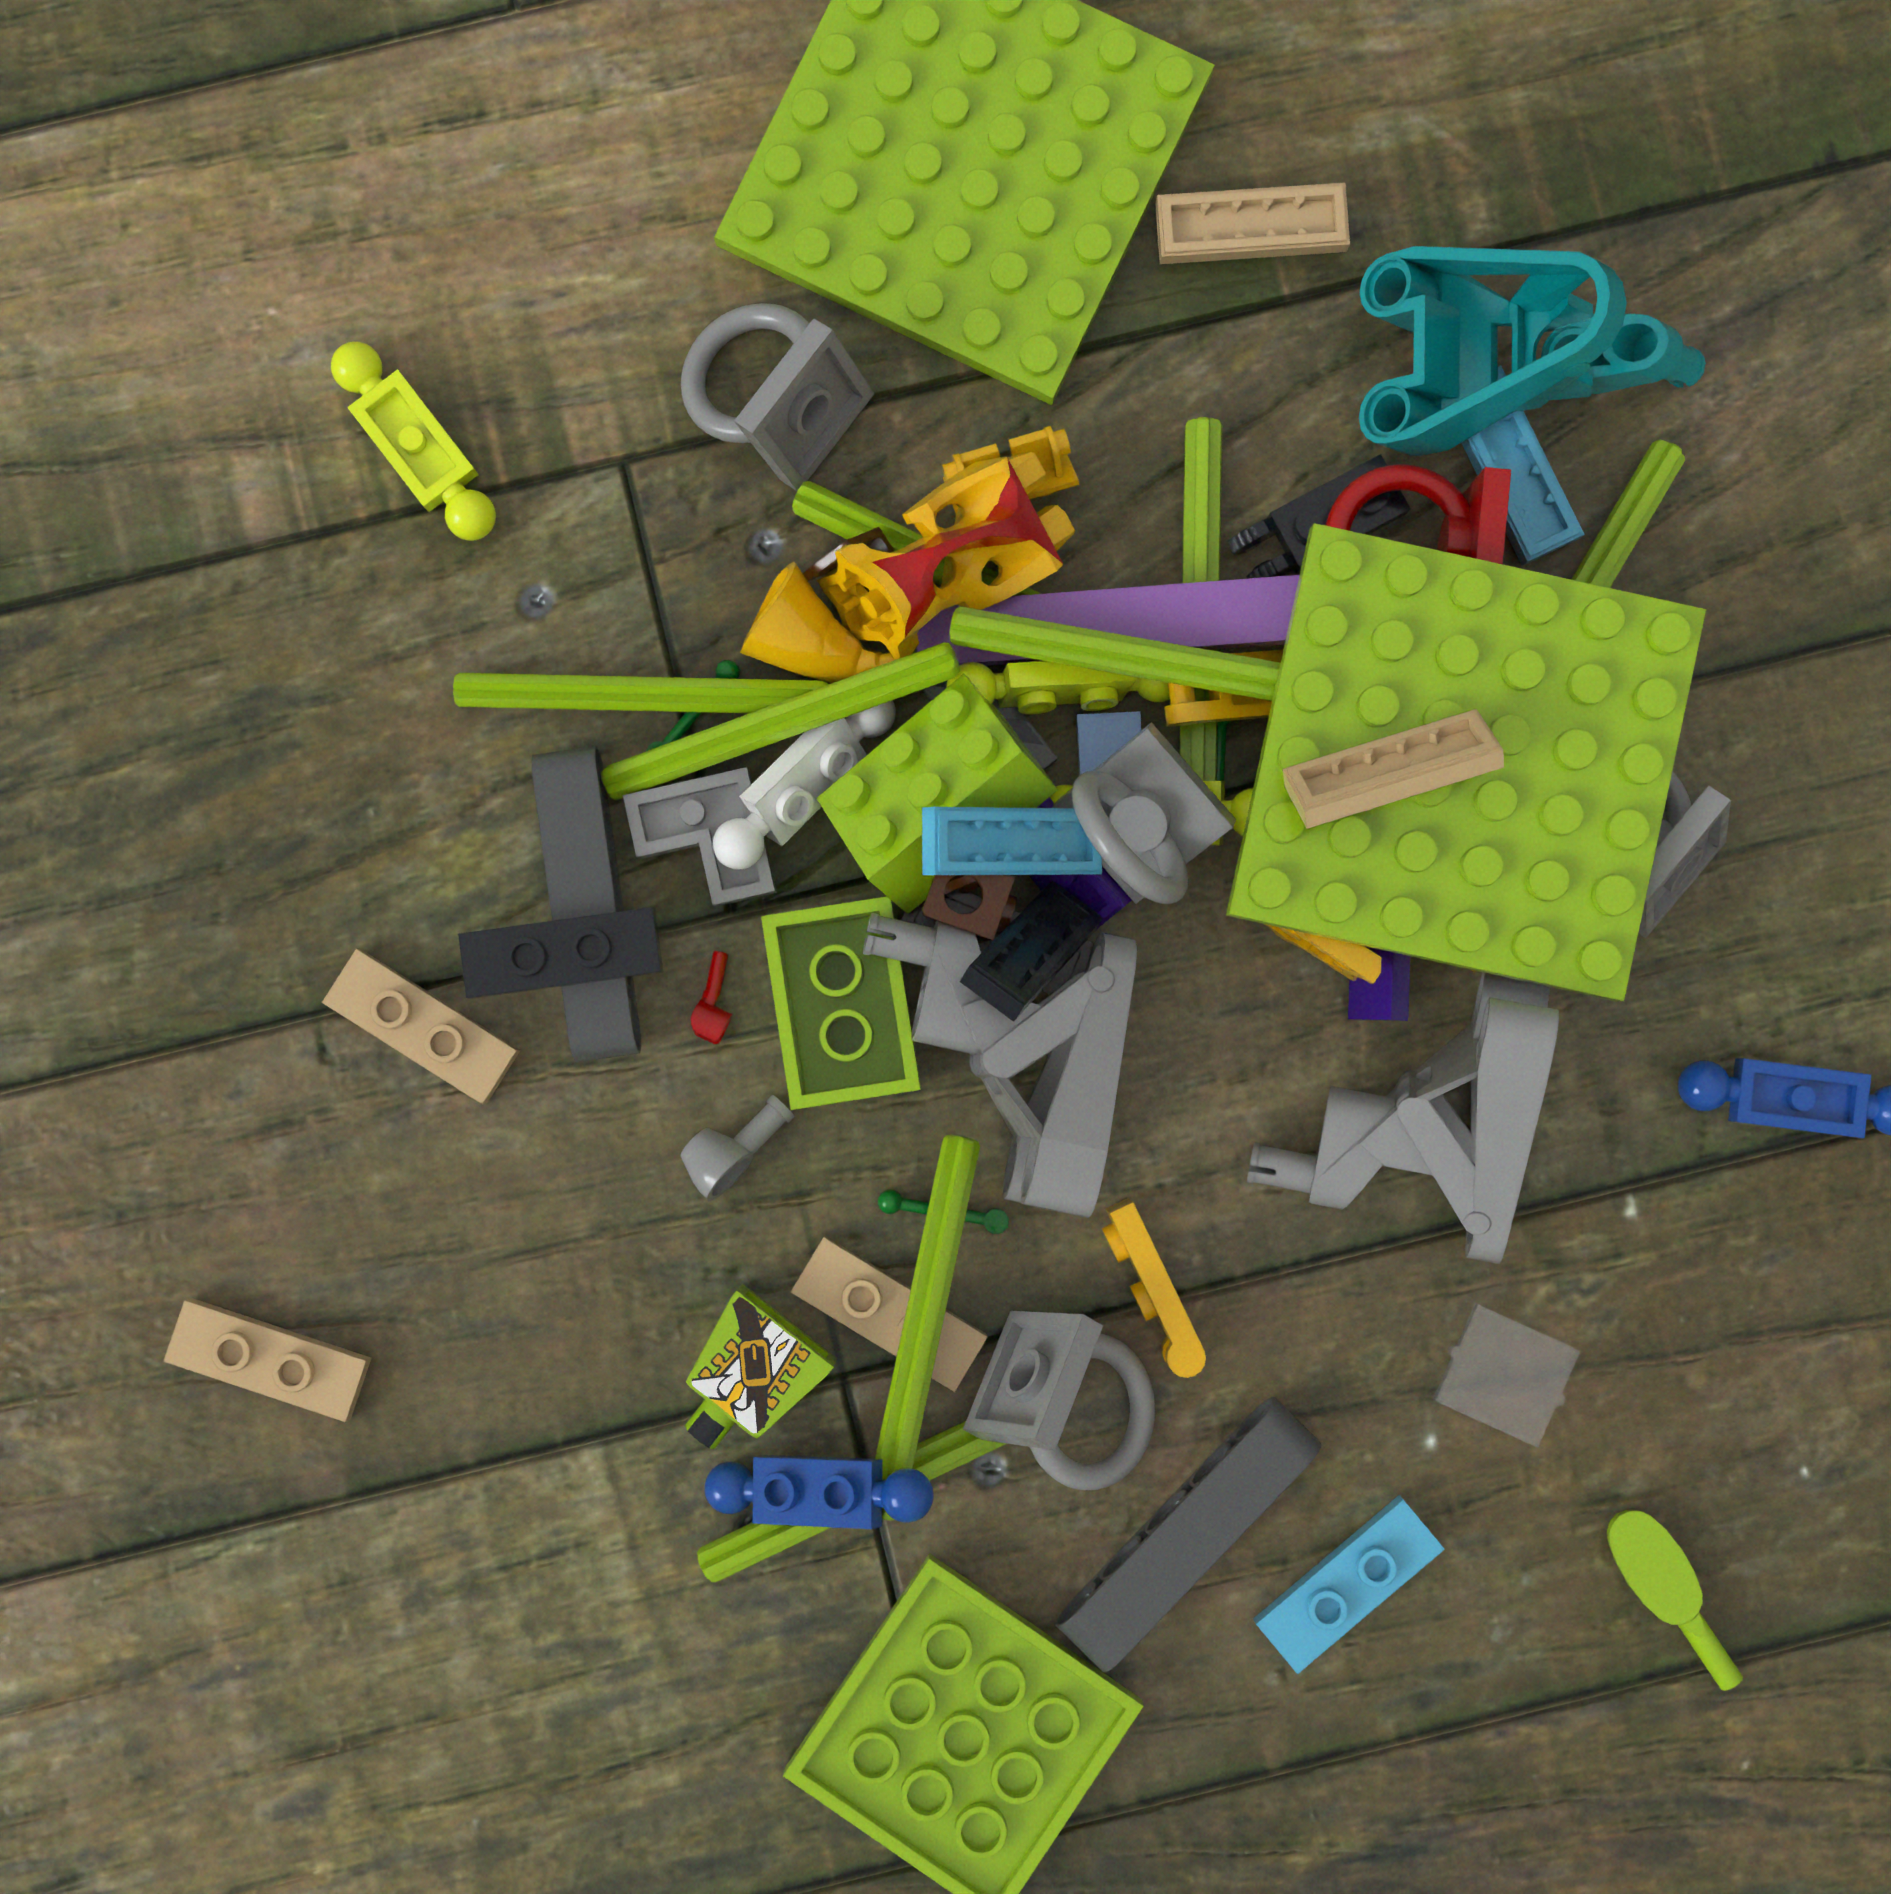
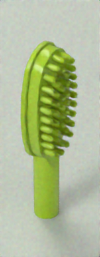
M1624 1510L1615 1514L1608 1524L1607 1539L1614 1560L1627 1584L1641 1602L1660 1620L1679 1626L1721 1690L1725 1691L1736 1687L1743 1680V1676L1699 1612L1703 1604L1702 1590L1696 1573L1681 1547L1670 1533L1651 1515L1640 1510Z

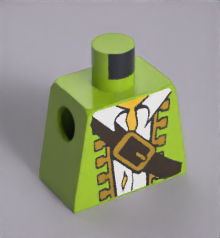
M742 1284L730 1298L686 1380L687 1385L705 1400L687 1421L685 1428L700 1443L713 1450L735 1423L757 1439L831 1372L837 1358Z

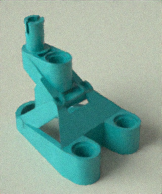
M1413 246L1377 258L1367 268L1361 281V304L1367 313L1409 332H1414L1413 374L1380 382L1366 394L1359 412L1360 429L1365 437L1372 442L1410 456H1423L1448 451L1514 411L1541 408L1550 400L1591 397V394H1601L1649 384L1662 379L1667 380L1678 388H1683V382L1690 387L1700 380L1705 371L1706 362L1704 355L1700 350L1684 345L1681 335L1675 328L1649 315L1625 314L1627 300L1621 279L1613 268L1581 252ZM1469 275L1529 276L1509 301ZM1589 277L1595 282L1597 292L1595 314H1593V304L1571 294ZM1498 326H1512V373L1498 380ZM1553 331L1547 337L1542 347L1541 358L1536 360L1537 345L1543 333Z

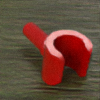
M713 951L702 999L697 1003L690 1019L695 1035L715 1045L721 1042L733 1014L716 1006L720 997L729 954L720 951Z

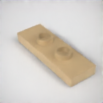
M1345 183L1157 195L1155 202L1160 264L1347 252L1350 246Z
M1474 709L1282 769L1285 788L1308 829L1504 768L1503 748L1478 710Z
M361 949L354 951L322 1001L329 1008L482 1105L488 1103L521 1051Z
M824 1236L791 1290V1293L897 1357L911 1287L827 1236ZM946 1309L931 1378L955 1392L988 1338V1335Z
M190 1298L184 1300L163 1362L347 1422L352 1418L372 1358Z

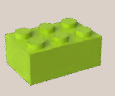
M963 673L816 799L866 878L903 911L909 914L926 900L934 875H922V807L1037 808L1058 789L1001 712L981 694L971 680Z
M887 896L761 916L791 1110L921 1090L915 1044L911 1040L912 1025L902 961L872 954H863L864 941L868 935L893 940L889 936L867 932L872 912L879 914V916L895 919L892 900Z

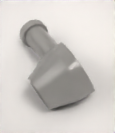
M771 1095L765 1101L767 1105L734 1138L713 1129L705 1128L696 1134L682 1150L680 1157L693 1184L708 1201H712L726 1192L746 1171L753 1159V1154L785 1122L789 1123L795 1117L774 1095Z

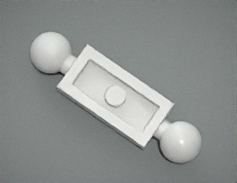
M893 700L850 715L846 719L842 718L804 732L739 796L751 814L746 819L733 818L727 820L718 827L713 838V850L717 859L731 869H746L753 866L762 856L765 835L783 846L821 808L816 798L867 755L859 741L863 737H879L892 727L896 716Z

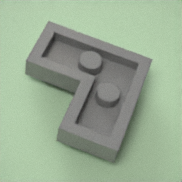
M747 767L623 795L634 849L638 859L699 846L712 905L715 907L777 893L765 838L762 856L753 866L746 869L738 870L726 867L717 859L713 850L714 834L721 824L733 818L746 819L751 814L739 797L752 784Z

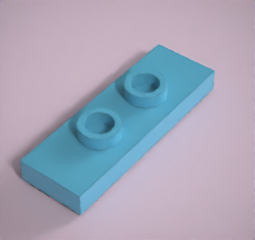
M1501 365L1498 366L1499 380L1506 376ZM1514 411L1462 442L1477 476L1485 467L1511 469L1506 535L1522 566L1560 549L1585 535L1524 411Z
M922 807V875L1102 874V857L1085 834L1074 809Z
M1398 1495L1256 1615L1253 1620L1293 1670L1299 1674L1445 1549L1404 1499Z

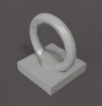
M770 303L750 304L735 308L711 322L692 344L684 361L681 374L682 399L693 422L707 434L722 441L731 443L751 442L777 477L796 491H798L804 481H808L874 395V392L831 328L814 318L809 323L797 312L787 307ZM770 329L786 335L792 341V347L737 417H733L718 411L707 396L706 377L709 366L719 350L733 338L751 330Z
M1152 722L1095 770L1081 774L1075 780L1073 788L1058 799L1052 807L1075 810L1085 834L1102 857L1103 868L1135 904L1144 897L1160 904H1173L1181 900L1186 894L1189 885L1186 864L1232 829L1236 822L1235 817Z
M1673 771L1665 804L1666 820H1662L1639 928V934L1644 938L1649 936L1723 847L1727 838L1731 800L1708 785L1691 806L1690 798L1684 785Z
M1010 1311L963 1430L985 1441L1028 1446L1043 1470L1059 1483L1077 1490H1098L1121 1481L1136 1467L1144 1455L1152 1436L1155 1420L1153 1388L1143 1363L1134 1351L1120 1340L1102 1334L1103 1325L1086 1315ZM1093 1358L1110 1364L1123 1379L1129 1396L1130 1415L1125 1436L1118 1448L1100 1462L1083 1464L1070 1459L1058 1446V1442L1090 1359Z

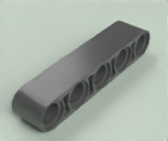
M598 746L532 755V776L552 921L624 911L608 793L601 778V771L604 769ZM633 977L561 986L569 1045L576 1063L640 1054L641 1034Z
M1275 1397L1265 1400L1227 1437L1069 1602L1058 1617L1055 1626L1102 1672H1107L1114 1668L1307 1468L1318 1454L1321 1442Z

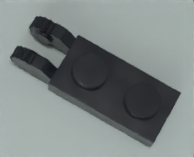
M1380 454L1270 512L1267 519L1246 528L1229 539L1227 542L1234 555L1246 553L1276 535L1285 551L1284 554L1272 560L1264 561L1254 567L1252 572L1246 576L1247 579L1282 576L1293 569L1296 573L1301 571L1311 526L1314 523L1326 525L1332 505L1340 493L1352 481L1368 471L1387 466L1382 455ZM1401 490L1388 491L1369 500L1356 515L1351 531L1369 535L1406 515L1411 508Z

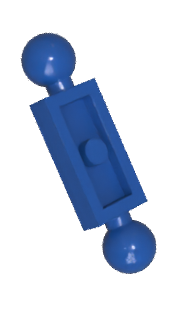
M1735 1058L1733 1077L1729 1076L1719 1064L1701 1060L1685 1067L1678 1079L1679 1095L1683 1102L1692 1109L1712 1111L1721 1107L1725 1102H1730L1728 1117L1730 1122L1865 1138L1866 1121L1870 1120L1877 1130L1891 1135V1085L1881 1087L1873 1094H1869L1870 1074Z
M762 1455L753 1457V1475L741 1463L733 1461L723 1462L709 1472L704 1485V1492L708 1503L720 1513L736 1514L743 1511L753 1502L752 1524L875 1529L882 1527V1508L893 1519L903 1523H911L920 1520L929 1512L934 1499L931 1482L918 1470L911 1468L899 1469L890 1474L885 1481H882V1459Z

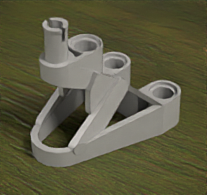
M872 912L867 932L889 936L893 940L868 935L864 941L863 954H872L925 966L911 1040L970 1053L969 1064L971 1071L975 1076L982 1079L1012 1134L1003 1181V1199L1089 1218L1097 1203L1108 1153L1136 970V941L1132 938L1101 932L1094 943L1085 971L1074 975L1038 1004L1031 1003L1013 1022L959 982L969 965L981 954L975 934L940 921H936L933 928L879 916V914ZM1048 1054L1026 1104L1009 1079Z
M1482 972L1472 1021L1469 1026L1417 1069L1408 1070L1398 1078L1395 1088L1387 1096L1330 1086L1317 1156L1264 1146L1254 1142L1247 1183L1253 1184L1255 1182L1310 1193L1309 1203L1342 1210L1356 1198L1383 1165L1432 1175L1467 1231L1465 1242L1466 1258L1500 1264L1507 1246L1557 1039L1559 1010L1547 1008L1550 987ZM1471 1081L1470 1131L1444 1096V1093Z

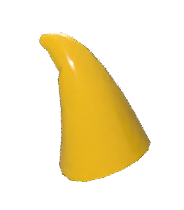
M794 561L787 565L773 581L740 651L744 655L803 677L826 681L827 683L837 682L895 660L890 652L882 653L863 647L861 641L833 616L830 609L814 592Z

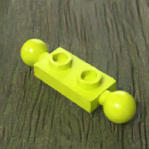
M358 341L341 345L332 356L331 372L337 384L343 389L362 394L359 399L347 407L428 512L432 511L442 502H445V521L454 535L468 541L479 540L487 536L495 525L496 511L492 501L485 494L477 490H467L464 487L479 475L398 369L382 380V362L378 353L371 346Z
M1048 661L1007 663L1002 673H993L987 666L978 662H966L959 665L960 672L955 678L947 680L946 684L947 688L964 673L991 704L995 699H998L999 708L1018 707L1020 713L1030 715L1052 711L1057 705L1080 703L1083 710H1105L1116 706L1129 691H1137L1140 696L1151 702L1170 700L1167 682Z

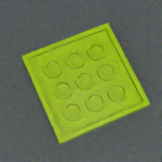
M929 1553L786 1765L783 1777L952 1894H1019L1144 1705L1140 1697Z

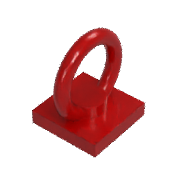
M1408 464L1379 467L1359 476L1340 493L1332 505L1325 526L1351 531L1353 521L1359 510L1372 498L1388 491H1412L1433 501L1445 514L1437 550L1503 564L1511 469L1485 467L1462 494L1448 479L1424 467Z

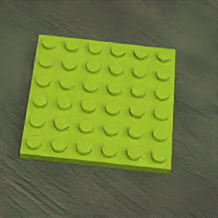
M831 0L714 236L716 246L1052 405L1212 77L1215 64L1079 0Z
M1314 523L1309 529L1226 916L1615 1002L1624 1001L1706 609ZM1474 709L1478 710L1503 748L1504 768L1308 829L1285 788L1282 769Z

